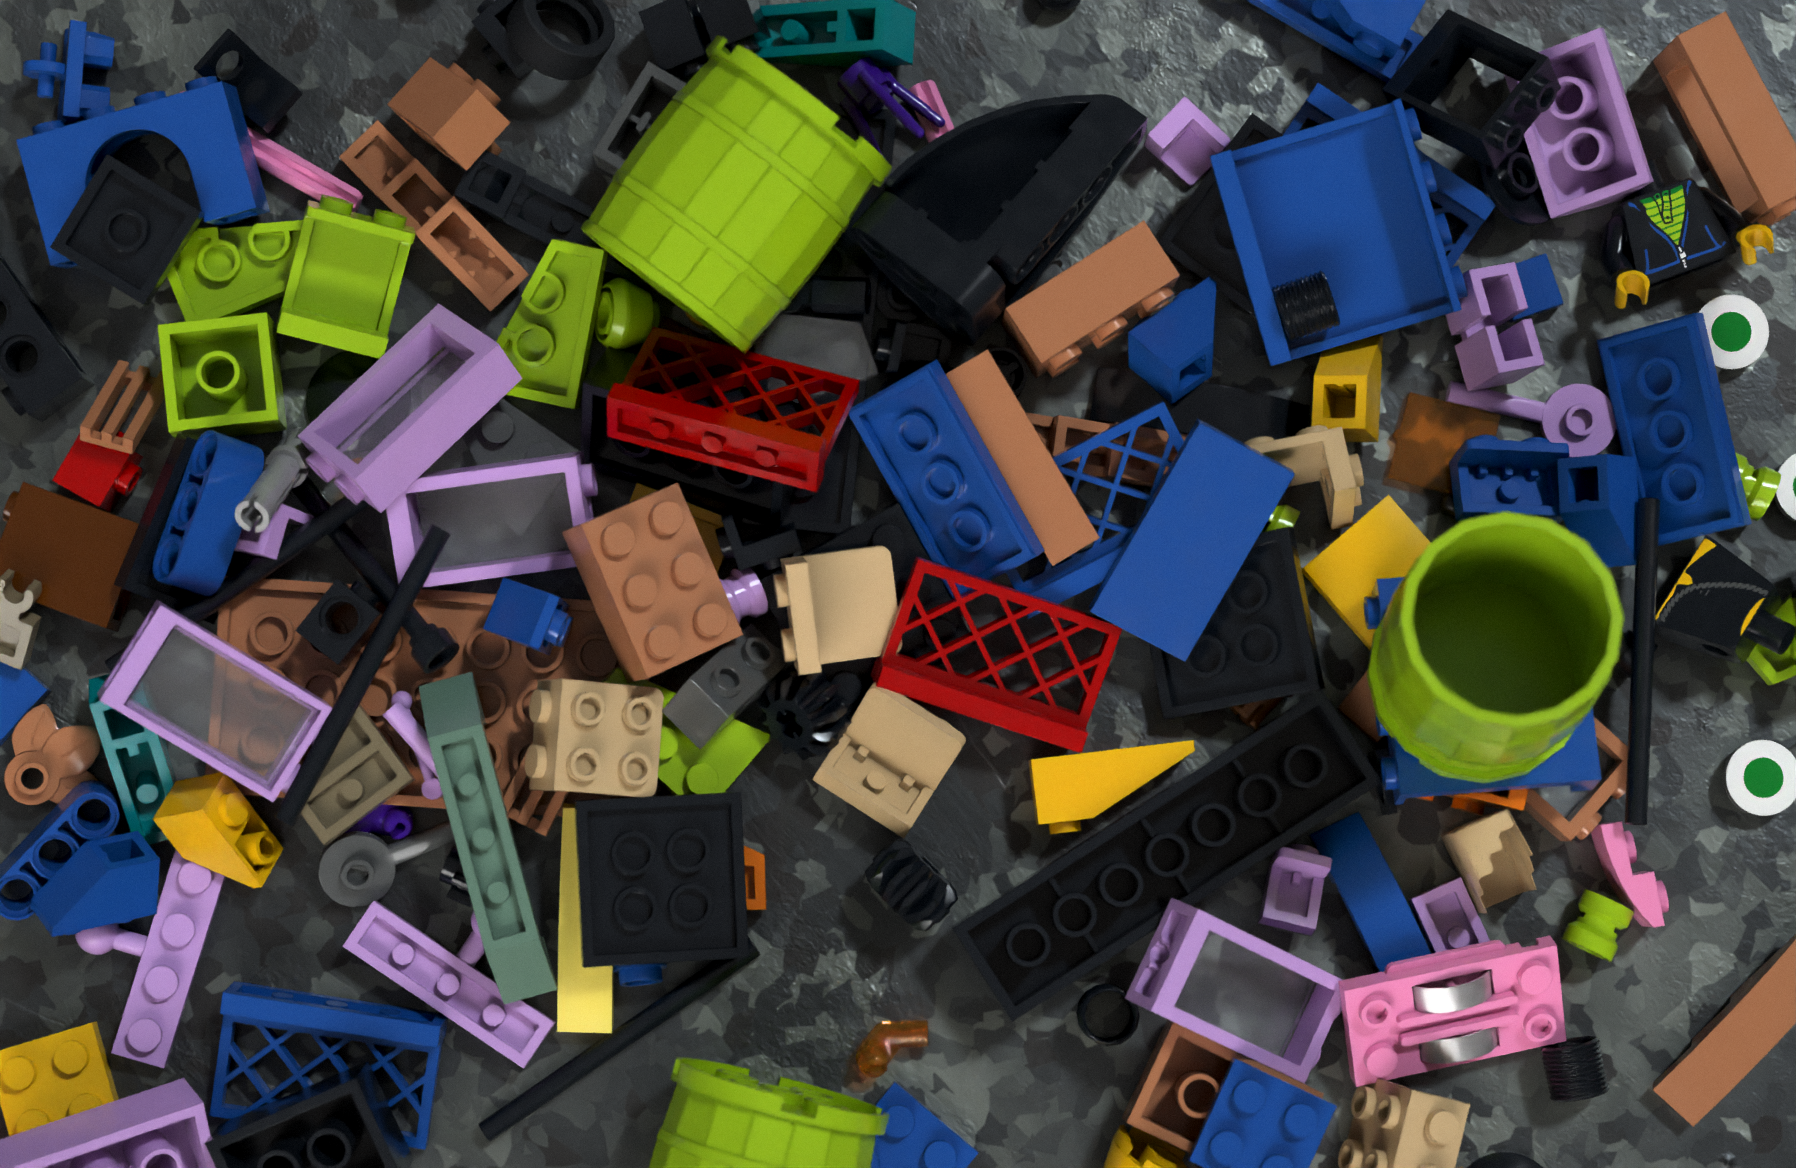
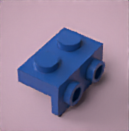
M1479 435L1465 440L1449 461L1456 521H1464L1501 512H1511L1550 519L1559 525L1563 518L1559 507L1557 459L1568 458L1570 455L1568 444L1552 443L1542 437H1532L1522 441L1498 440L1493 435Z

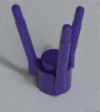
M870 57L857 61L838 81L837 86L846 95L840 102V106L851 117L859 135L870 143L882 156L883 154L861 112L863 109L871 115L885 106L915 137L923 138L925 135L924 129L893 98L895 94L936 127L941 128L945 125L944 118L900 84L886 68L880 69Z

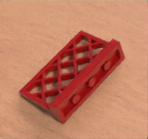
M653 326L622 384L614 383L607 395V437L817 492L824 478L825 461L858 395L859 380L750 351L744 354L731 346ZM659 348L681 353L684 358L661 365L656 358V354ZM723 364L733 367L736 372L713 379L706 368ZM694 372L701 382L677 389L671 378ZM773 377L784 380L787 386L765 392L758 381ZM659 382L665 394L661 395L639 388ZM745 385L752 394V397L729 403L723 392ZM826 391L838 394L840 397L838 400L817 406L810 394ZM710 396L717 405V408H710L691 402ZM797 399L804 408L803 411L782 417L775 405ZM763 410L769 422L744 417V415ZM815 424L822 435L820 437L795 429Z
M916 556L882 654L876 658L871 677L876 682L877 687L1082 753L1089 734L1086 726L1122 628L1103 618ZM927 573L945 579L955 598L925 612L917 596L924 574ZM955 583L972 589L960 595ZM985 593L996 596L1006 615L976 628L965 603ZM1006 600L1023 606L1011 611ZM915 604L920 615L908 620ZM959 606L971 632L942 646L930 620ZM1036 610L1047 613L1056 632L1027 645L1016 620ZM1057 617L1074 623L1062 628ZM924 623L936 649L916 659L896 653L903 633ZM1010 623L1022 649L992 662L981 637ZM1087 627L1104 632L1105 636L1099 652L1078 662L1067 637ZM1061 640L1072 666L1043 679L1032 654ZM976 641L987 666L967 676L954 672L946 654ZM941 657L945 668L929 663ZM1023 658H1027L1038 682L1019 692L1005 689L997 671ZM1093 666L1087 681L1083 671ZM992 674L996 685L981 681V679ZM1076 674L1084 689L1077 712L1057 706L1048 689ZM1042 691L1047 702L1031 696Z

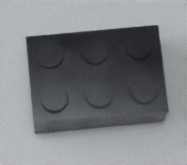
M368 1061L220 1124L205 1142L216 1168H409L414 1160Z

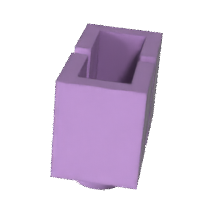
M1515 262L1472 269L1463 273L1468 297L1459 299L1462 310L1446 314L1445 316L1451 336L1461 334L1462 342L1455 345V350L1467 391L1511 384L1545 365L1532 318L1521 320L1499 335L1496 332L1497 327L1528 309Z

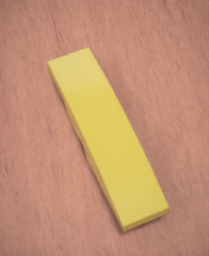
M564 804L559 893L557 1032L612 1033L614 1025L613 966L582 967L575 805Z

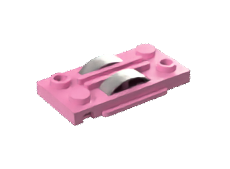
M1551 936L1536 938V945L1521 947L1518 942L1504 945L1500 940H1492L1394 961L1387 964L1383 972L1338 981L1349 1071L1355 1086L1359 1087L1376 1083L1377 1078L1391 1080L1565 1042L1566 1031L1557 944Z

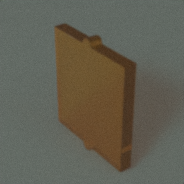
M1409 392L1400 428L1392 434L1396 444L1387 478L1442 493H1452L1449 461L1465 440L1479 435L1496 436L1501 415Z

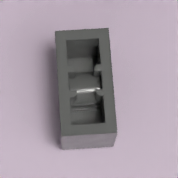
M752 623L742 631V636L729 642L696 671L662 710L700 750L755 701L765 690V687L770 684V681L789 663L784 661L783 654Z

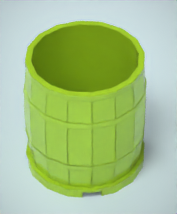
M717 35L706 49L709 60L682 90H679L672 97L670 103L645 132L623 165L616 171L610 186L590 218L584 222L580 229L655 290L731 346L746 354L751 348L752 343L780 312L784 311L791 304L792 299L817 270L842 233L846 231L851 218L871 186L881 187L891 174L892 166L863 137L860 136L855 142L835 127L834 124L840 117L782 72L739 44L731 53L724 46L728 40Z
M1501 512L1462 521L1431 542L1424 553L1416 558L1393 594L1386 613L1373 634L1367 680L1377 719L1391 738L1395 737L1405 751L1420 759L1418 763L1440 776L1484 784L1528 774L1565 746L1574 730L1589 713L1611 677L1612 667L1618 659L1624 618L1613 576L1585 540L1550 519Z
M676 1058L670 1080L676 1082L677 1085L664 1122L657 1134V1141L649 1168H871L876 1135L885 1134L889 1113L883 1112L881 1114L882 1108L839 1092L785 1077L780 1078L778 1086L766 1083L758 1085L759 1080L749 1076L750 1069L697 1058Z

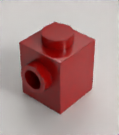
M118 431L116 436L122 438L125 433ZM79 433L52 481L96 506L112 512L121 495L128 496L139 482L143 471L139 464L144 456L135 451L133 454L81 441Z

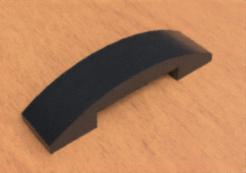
M487 150L465 171L454 193L455 197L547 247L552 239H560L602 248L580 229L584 222L590 218L595 210L594 207L526 174L527 170ZM608 253L605 268L606 275L613 278H623L649 292L651 286Z
M1099 367L1089 420L1107 424L1121 422L1164 401L1179 433L1188 435L1198 418L1238 441L1245 443L1252 438L1270 436L1274 440L1296 436L1297 432L1306 428L1310 406L1262 393L1203 382L1171 404L1134 371ZM1159 416L1141 425V427L1166 431Z

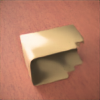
M1508 809L1487 814L1469 822V824L1466 823L1462 827L1459 826L1441 834L1444 845L1477 913H1487L1485 908L1520 893L1536 890L1531 874L1534 872L1530 859L1532 851Z

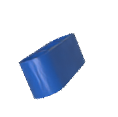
M207 430L199 437L192 450L155 553L153 574L157 581L203 596H211L219 589L225 578L242 527L239 526L235 519V508L249 493L251 487L263 471L264 454L261 448L213 430Z
M97 780L79 783L0 864L1 916L9 920L18 921L33 915L35 912L31 908V898L86 841L108 837L118 825L119 810L115 793L109 785ZM90 799H99L107 804L108 810L100 819L86 820L78 814L81 804ZM53 839L63 840L70 846V850L61 859L49 860L39 852L44 843ZM15 879L24 880L30 884L32 890L26 897L13 900L5 897L1 892L4 884Z

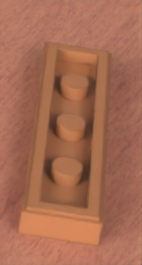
M987 349L946 374L947 378L1045 550L1044 553L1052 566L1099 539L1100 536L990 351Z

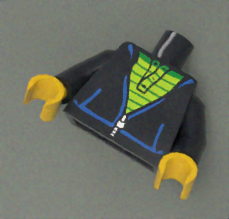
M1650 159L1647 162L1654 182L1634 192L1633 199L1621 203L1612 211L1611 219L1605 224L1599 261L1611 285L1616 289L1614 297L1615 306L1623 309L1626 308L1627 294L1629 296L1634 294L1639 296L1642 304L1645 305L1648 301L1650 288L1723 262L1736 253L1734 245L1741 246V258L1745 264L1753 265L1757 263L1756 251L1753 247L1762 246L1770 254L1774 253L1773 233L1765 225L1749 222L1734 207L1707 187L1698 186L1692 178L1665 187L1655 159Z

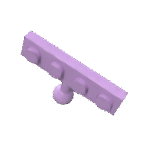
M176 849L159 899L157 914L154 915L148 936L119 928L118 923L82 930L75 934L78 945L89 954L101 955L115 949L141 957L111 1053L160 1068H165L226 879L224 875L182 858Z
M373 901L342 947L523 1069L526 1068L556 1022L523 999L504 1004L496 981L475 968L485 950L474 910L471 915L473 931L458 953L454 954L379 902Z

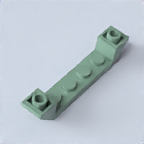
M473 672L418 686L430 750L485 954L503 1003L508 1004L558 990L545 939L539 933L484 725L487 724Z

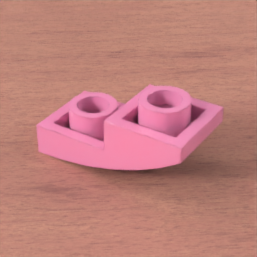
M1622 821L1598 824L1591 832L1594 847L1605 875L1619 900L1625 907L1635 913L1633 917L1641 926L1653 928L1665 926L1662 913L1669 911V901L1665 885L1662 880L1656 881L1654 871L1632 873L1630 863L1637 861L1636 846L1632 833L1629 830L1624 831Z

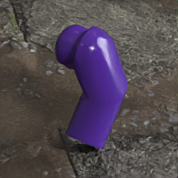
M382 804L345 833L362 831L391 836L392 839L397 840L403 839L413 829V814L406 806Z

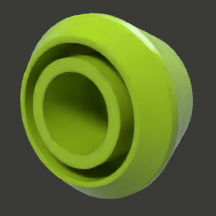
M616 277L602 286L595 322L596 337L606 348L611 346L616 349H625L644 343L653 326L658 327L659 306L657 302L652 301L648 291L623 278Z

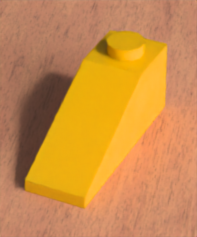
M1194 740L1030 759L1028 763L1036 825L1048 824L1049 834L1082 831L1081 820L1096 817L1195 751Z

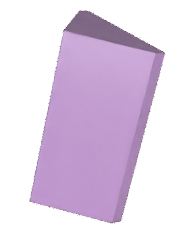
M1600 27L1540 51L1539 53L1549 57L1561 89L1557 92L1551 107L1545 112L1540 113L1524 133V138L1550 218H1558L1618 202L1654 182L1604 28ZM1504 74L1511 93L1519 81Z

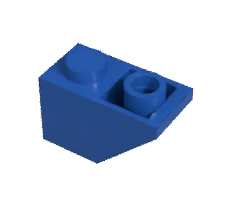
M1211 277L1206 278L1192 289L1188 288L1181 291L1170 304L1154 315L1142 318L1128 332V367L1171 404L1212 377L1217 282Z
M1601 454L1557 459L1560 514L1568 530L1585 540L1606 568L1635 566L1638 513L1636 457Z
M503 577L483 629L550 656L554 645L562 648L565 644L574 617L569 616L567 613L570 605L560 597Z
M139 831L86 841L31 898V908L52 937L74 935L82 930L114 923H127L136 918L157 914L160 858Z

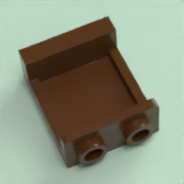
M22 482L19 492L13 491L9 496L3 511V521L7 522L0 539V577L7 569L13 570L12 585L17 592L22 594L25 593L28 586L34 580H38L42 584V592L35 603L118 632L133 593L115 586L114 582L139 524Z

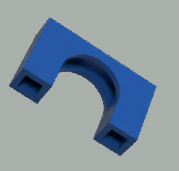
M216 76L202 77L185 83V92L166 96L165 91L142 94L133 99L135 106L118 111L112 105L93 108L82 113L83 121L66 126L63 120L44 122L31 128L33 135L17 139V145L50 266L65 269L79 266L50 248L105 156L107 154L113 156L123 145L142 136H165L182 151L191 170L201 211L205 213L203 216L204 222L221 226L270 212L237 88L223 81L218 82Z

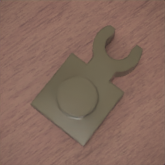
M7 569L0 577V662L22 670L30 661L42 618L27 610L40 597L42 584L40 581L34 580L24 594L19 593L12 585L14 571Z

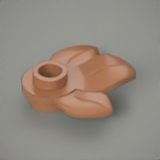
M46 704L34 707L18 722L12 733L15 757L8 763L4 773L6 790L14 800L24 805H39L48 800L58 804L79 783L97 780L93 774L87 771L97 758L101 747V740L96 727L75 725L58 730L54 715ZM37 768L42 772L43 781L39 787L29 789L22 784L21 776L26 769ZM90 799V800L85 801L84 803L81 804V806H82V805H85L86 803L90 802V801L93 800V799Z

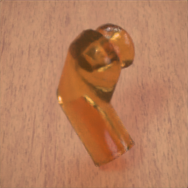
M882 1021L875 1024L857 1049L856 1062L861 1073L869 1078L880 1077L888 1070L887 1065L900 1048L928 1047V1021Z

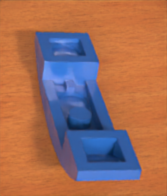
M1359 812L1309 835L1319 855L1332 858L1331 870L1328 876L1331 883L1336 885L1377 972L1385 971L1386 965L1391 962L1431 954L1390 867Z

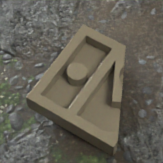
M359 704L301 812V815L323 845L330 844L416 780L361 704Z

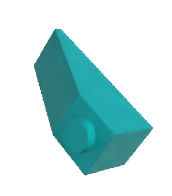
M829 0L760 6L772 38L757 43L760 50L755 55L767 63L851 67L857 61L870 57L878 67L913 65L916 12L894 0Z
M144 672L129 697L158 713ZM109 674L89 679L90 710L130 831H139L149 845L168 840L153 821V817L176 781L166 741L163 737L99 700L97 693Z

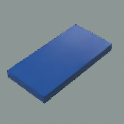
M1692 313L1597 340L1623 456L1636 457L1638 499H1660L1658 546L1751 525L1752 522L1703 313Z
M938 360L929 363L850 409L848 415L932 562L990 581L1045 551ZM942 579L952 599L955 598L947 581ZM955 583L960 595L972 589Z
M1197 418L1090 603V612L1185 662L1295 475L1294 471Z

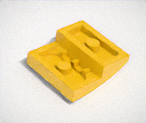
M1388 494L1304 566L1302 573L1364 645L1371 650L1375 629L1366 628L1364 597L1372 596V590L1377 579L1405 577L1416 558L1424 553L1431 542Z

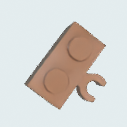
M430 57L387 104L420 138L466 171L485 150L497 156L503 151L494 142L510 124L496 109L501 99L481 80L477 78L474 81L470 75L455 63H452L447 69Z

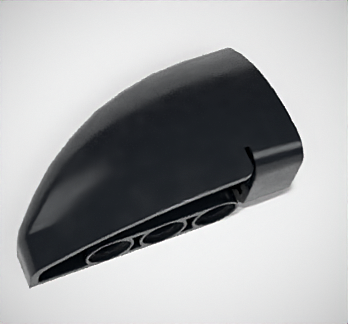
M1097 94L1032 100L969 120L934 139L895 169L885 181V191L876 198L850 229L851 234L878 268L920 310L954 338L968 346H973L1005 308L1028 294L1071 240L1138 147L1146 132L1148 118L1119 97Z

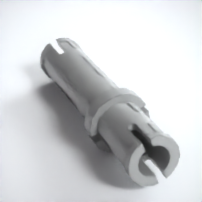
M301 427L291 430L284 444L271 451L265 461V464H268L251 487L249 493L235 508V519L244 530L250 532L257 520L259 521L255 526V532L265 530L290 490L301 485L308 476L309 469L306 468L309 465L305 459L311 453L297 437L301 433Z

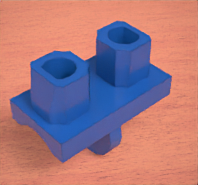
M70 20L69 28L64 30L61 63L56 62L57 44L47 42L41 43L40 60H27L23 62V75L38 79L37 97L53 98L54 81H60L57 120H63L65 126L76 123L78 119L84 120L82 113L87 110L110 105V88L82 84L83 67L110 70L113 62L115 39L96 32L86 31L87 22Z

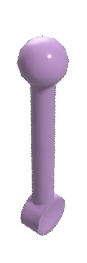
M406 691L394 693L391 698V706L400 701L412 715L410 710L412 706L411 695ZM415 753L424 778L421 788L423 795L431 800L440 798L443 794L439 779L434 777L433 772Z

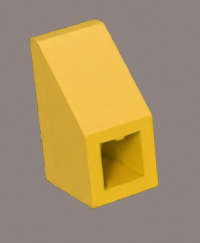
M1374 335L1322 351L1314 373L1311 426L1322 425L1328 429L1342 427L1346 442H1378L1382 335Z
M222 772L175 781L153 817V821L182 858L251 888H260L264 885L284 849L232 779Z

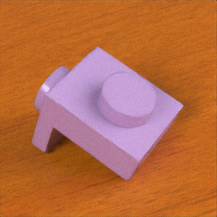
M1292 844L1278 849L1269 862L1258 923L1311 936L1316 930L1324 879L1331 870L1332 858L1319 855L1318 850L1302 844Z

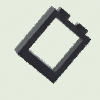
M1447 9L1382 91L1389 104L1393 100L1401 98L1404 110L1414 108L1421 132L1496 169L1507 154L1512 153L1518 148L1524 133L1540 113L1545 112L1551 107L1561 86L1549 57ZM1469 58L1519 81L1518 85L1481 130L1431 106Z

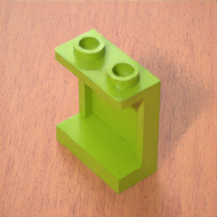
M322 195L320 203L308 200L276 323V333L380 359L385 354L389 340L388 331L410 247L414 243L415 230L413 227L405 226L407 217L394 212L375 209L374 216L371 217L352 212L354 203L341 198Z

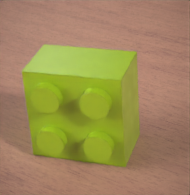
M267 312L158 325L168 432L174 438L179 433L198 440L207 430H213L230 437L287 430L276 324Z

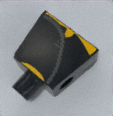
M1707 535L1699 544L1658 609L1655 617V628L1664 640L1736 664H1743L1757 643L1782 655L1790 646L1796 633L1794 625L1774 616L1782 602L1776 587Z

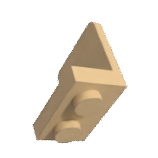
M1317 425L1304 428L1297 432L1296 436L1274 440L1270 436L1252 438L1244 443L1292 469L1295 475L1288 487L1320 481L1331 530L1352 526L1354 507L1362 505L1360 486H1364V477L1358 454H1348L1342 427L1328 429L1326 426Z
M877 545L780 559L782 574L773 575L777 607H787L789 628L780 630L785 662L794 661V667L799 675L822 672L821 664L881 656L898 609L892 557L890 551L885 546ZM902 638L896 653L902 648Z
M573 679L538 680L537 689L533 692L529 704L530 719L534 722L533 745L529 746L525 757V772L527 777L530 778L529 790L580 792L629 797L653 796L657 790L664 696L661 690L654 687Z
M874 682L852 716V723L848 726L846 733L838 740L839 744L829 752L812 780L900 837L905 838L963 748L966 738L947 721L936 717L906 696L877 687L876 682Z
M1377 1078L1376 1083L1359 1086L1351 1102L1353 1118L1348 1139L1343 1142L1338 1155L1339 1168H1455L1470 1104L1410 1089Z

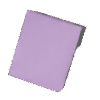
M1184 96L1150 131L1144 146L1186 186L1191 187L1212 167L1210 156L1224 152L1231 139Z
M281 504L265 530L255 532V526L259 520L255 522L250 532L242 528L234 551L252 558L261 556L277 560L287 523L302 526L314 518V516Z

